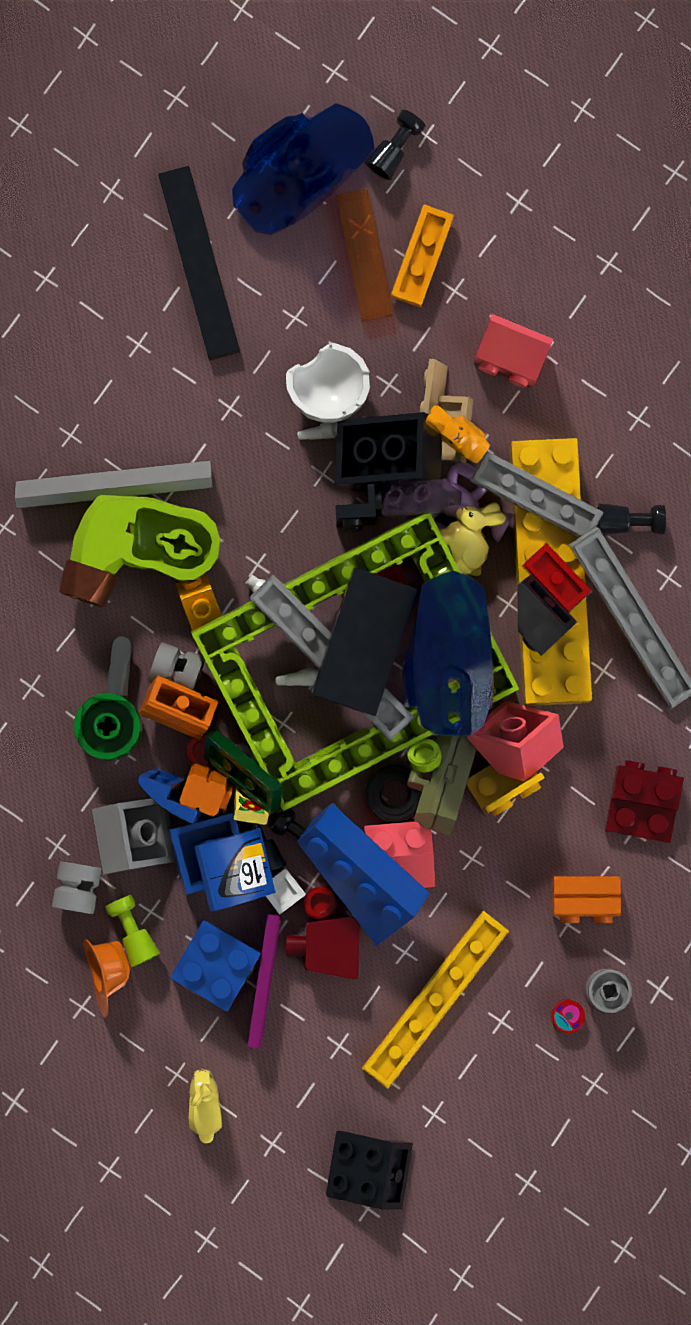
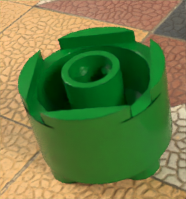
M101 693L91 697L82 704L74 718V734L79 745L88 754L103 761H116L131 755L142 738L143 723L138 710L127 699L117 694ZM108 719H112V723L117 726L116 731L110 732V736H106V732L100 729L101 724H107Z

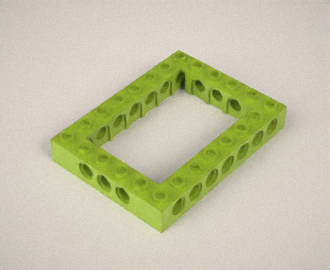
M425 511L283 584L310 611L314 609L315 605L324 600L343 594L354 567L377 574L393 565L403 563V560L412 556L470 673L405 706L414 718L391 741L372 723L295 763L236 648L237 645L254 640L255 636L276 625L253 601H250L191 632L260 767L269 775L274 776L283 786L280 805L283 811L519 690L430 511Z

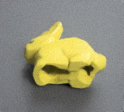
M492 502L481 509L473 506L461 507L456 511L458 521L452 522L446 528L439 530L462 575H481V566L487 560L489 550L482 529L485 526L502 525L506 520L505 514L501 512L500 505L497 502Z
M200 1069L194 1072L190 1085L189 1127L199 1135L202 1143H210L214 1138V1133L222 1128L219 1092L211 1072L206 1069Z

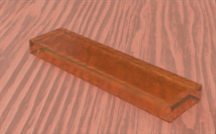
M368 188L337 194L336 199L361 322L393 316Z

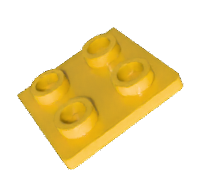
M489 765L468 778L466 786L484 815L492 812L494 816H497L513 806L510 800L520 794L522 799L542 788L539 781L545 777L542 773L537 774L536 772L527 781L516 780L499 774Z

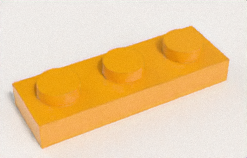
M423 204L394 284L391 298L420 308L422 307L454 219L453 214Z

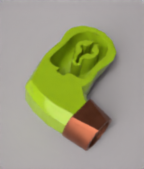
M113 495L98 496L85 512L74 535L70 560H65L59 593L88 604L105 607L119 578L116 576V573L123 565L141 570H157L178 580H195L209 571L218 558L220 537L216 523L205 512L176 506L155 498Z

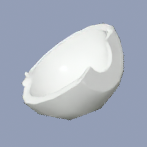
M330 343L320 349L317 356L303 366L297 364L287 371V391L296 409L308 419L323 423L339 422L352 417L364 405L370 390V372L363 358L351 348Z

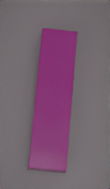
M267 915L247 1047L259 1049L262 1046L281 922L279 915Z

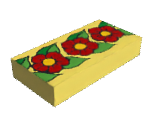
M235 785L234 820L267 824L269 814Z

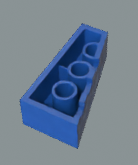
M333 803L312 820L297 841L376 946L412 920L429 895V892Z

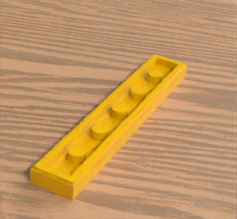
M482 911L366 1061L362 1069L388 1089L508 934L509 930L485 911Z

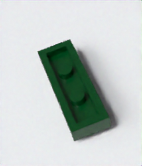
M215 729L208 733L205 739L204 759L269 815L278 811L281 805L283 788L280 782L263 770L253 758L248 757L235 746L232 740L224 737L219 731Z

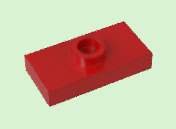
M547 542L522 565L523 569L529 575L533 574L568 612H571L592 592Z

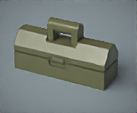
M455 729L440 730L437 744L442 753V761L433 770L431 780L422 779L424 773L417 772L412 768L407 782L408 787L422 791L414 820L426 829L432 828L433 831L449 836L457 819L476 753V748L467 739V733L462 732L460 734V731Z

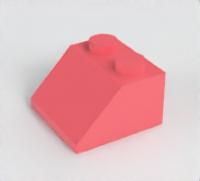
M492 314L474 363L479 365V370L489 375L496 376L497 373L510 377L508 381L516 386L527 388V385L534 387L553 339Z
M504 701L467 733V739L499 774L522 781H527L564 748L559 714L509 701Z
M416 821L364 826V833L424 888L435 887L431 829L424 828Z

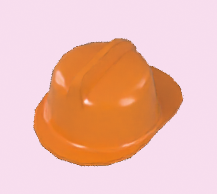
M84 939L83 948L92 973L97 1004L101 1015L106 1018L108 1015V997L126 984L130 973L129 962L119 941L92 946L89 940Z

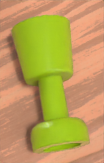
M132 894L105 906L107 913L111 917H119L127 934V937L123 938L122 941L131 968L161 954L147 930H139L130 910L135 907V900Z

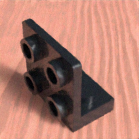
M337 1131L326 1196L381 1210L402 1209L413 1143L402 1140H383L346 1131Z

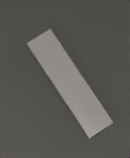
M488 451L482 457L470 482L577 538L595 528L604 513Z

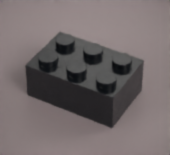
M419 412L345 419L337 422L335 485L354 492L367 491L368 484H374L375 490L441 485L442 436L426 424L425 421L429 414Z

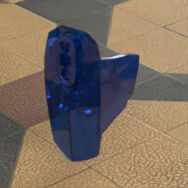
M337 103L314 117L300 113L296 116H286L256 137L248 148L242 162L243 174L232 188L234 208L257 233L272 235L294 225L330 197L372 153L374 141L368 123L357 112ZM276 186H283L286 192L279 195L273 189ZM251 206H262L261 213L258 215H253L249 212Z
M450 571L432 578L421 587L409 649L403 658L402 705L405 707H416L421 725L434 735L471 736L484 727L488 710L492 709L494 679L489 615L484 587L462 573ZM453 679L459 683L460 688L456 690V693H452V689L449 688V680ZM449 713H455L459 716L460 721L458 723H451L447 716Z

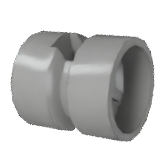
M162 642L154 658L148 682L152 683L158 675L195 691L202 674L205 659L202 655L190 651L181 654L178 647ZM177 668H180L183 672H176Z
M60 861L57 880L61 885L54 890L51 907L94 914L97 896L93 893V889L99 886L102 868Z
M599 969L588 977L585 984V995L588 1002L594 1008L606 1013H616L628 1005L632 996V987L629 979L623 973L613 969Z

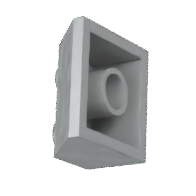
M137 800L92 809L103 875L175 862L167 827L172 826L170 812L160 806L155 800Z

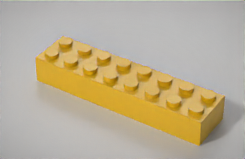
M577 438L511 441L509 447L511 464L581 500ZM512 504L517 585L529 576L522 565L546 542L585 583V572L568 546L578 538ZM586 598L569 612L577 623L542 656L537 651L529 649L523 642V636L519 633L523 705L582 704L592 701Z

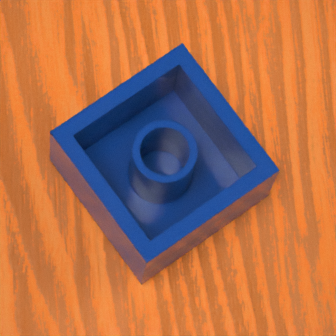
M226 811L216 814L214 817H204L194 824L185 822L167 827L183 892L191 894L205 890L194 846L240 833L237 821L234 820V812Z
M203 920L170 978L228 1012L262 952L211 922Z

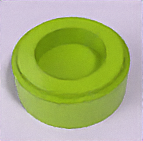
M422 739L411 745L408 749L407 756L410 765L417 772H430L441 764L442 753L440 747L431 739Z

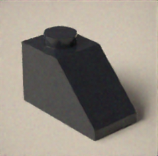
M530 574L517 585L518 632L523 636L525 645L542 656L577 621L533 574Z

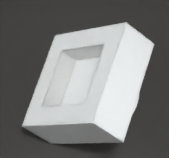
M285 868L272 878L276 893L266 897L277 912L282 914L306 894Z

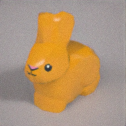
M434 405L431 408V414L427 416L425 421L426 424L441 434L444 443L466 459L478 463L490 447V444L485 439L486 433L462 415L451 418L441 407Z

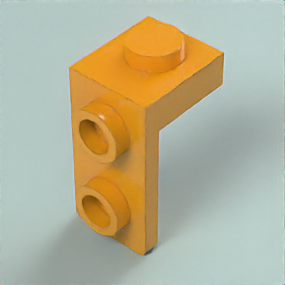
M206 572L195 580H182L175 583L192 631L222 616Z

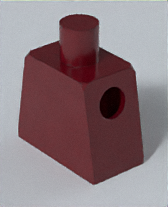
M354 916L306 923V936H286V956H305V970L358 980L360 924Z

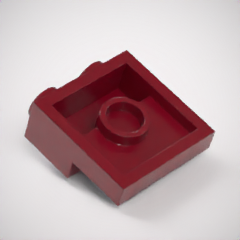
M626 760L625 766H616L605 831L671 843L684 777L677 776L678 770L658 766L657 772L644 770V763Z

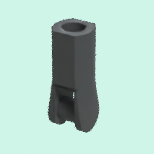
M118 637L113 641L107 693L117 694L122 697H127L129 665L132 650L131 642L126 637Z

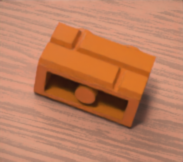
M157 675L147 689L139 715L199 740L210 726L218 701L208 696L202 697L201 693Z
M195 762L191 766L179 801L183 806L192 809L198 807L200 812L214 817L218 814L219 808L226 810L234 785L229 784V779L216 768L210 770V766Z
M620 876L552 877V916L560 917V923H580V916H593V923H613V916H621Z

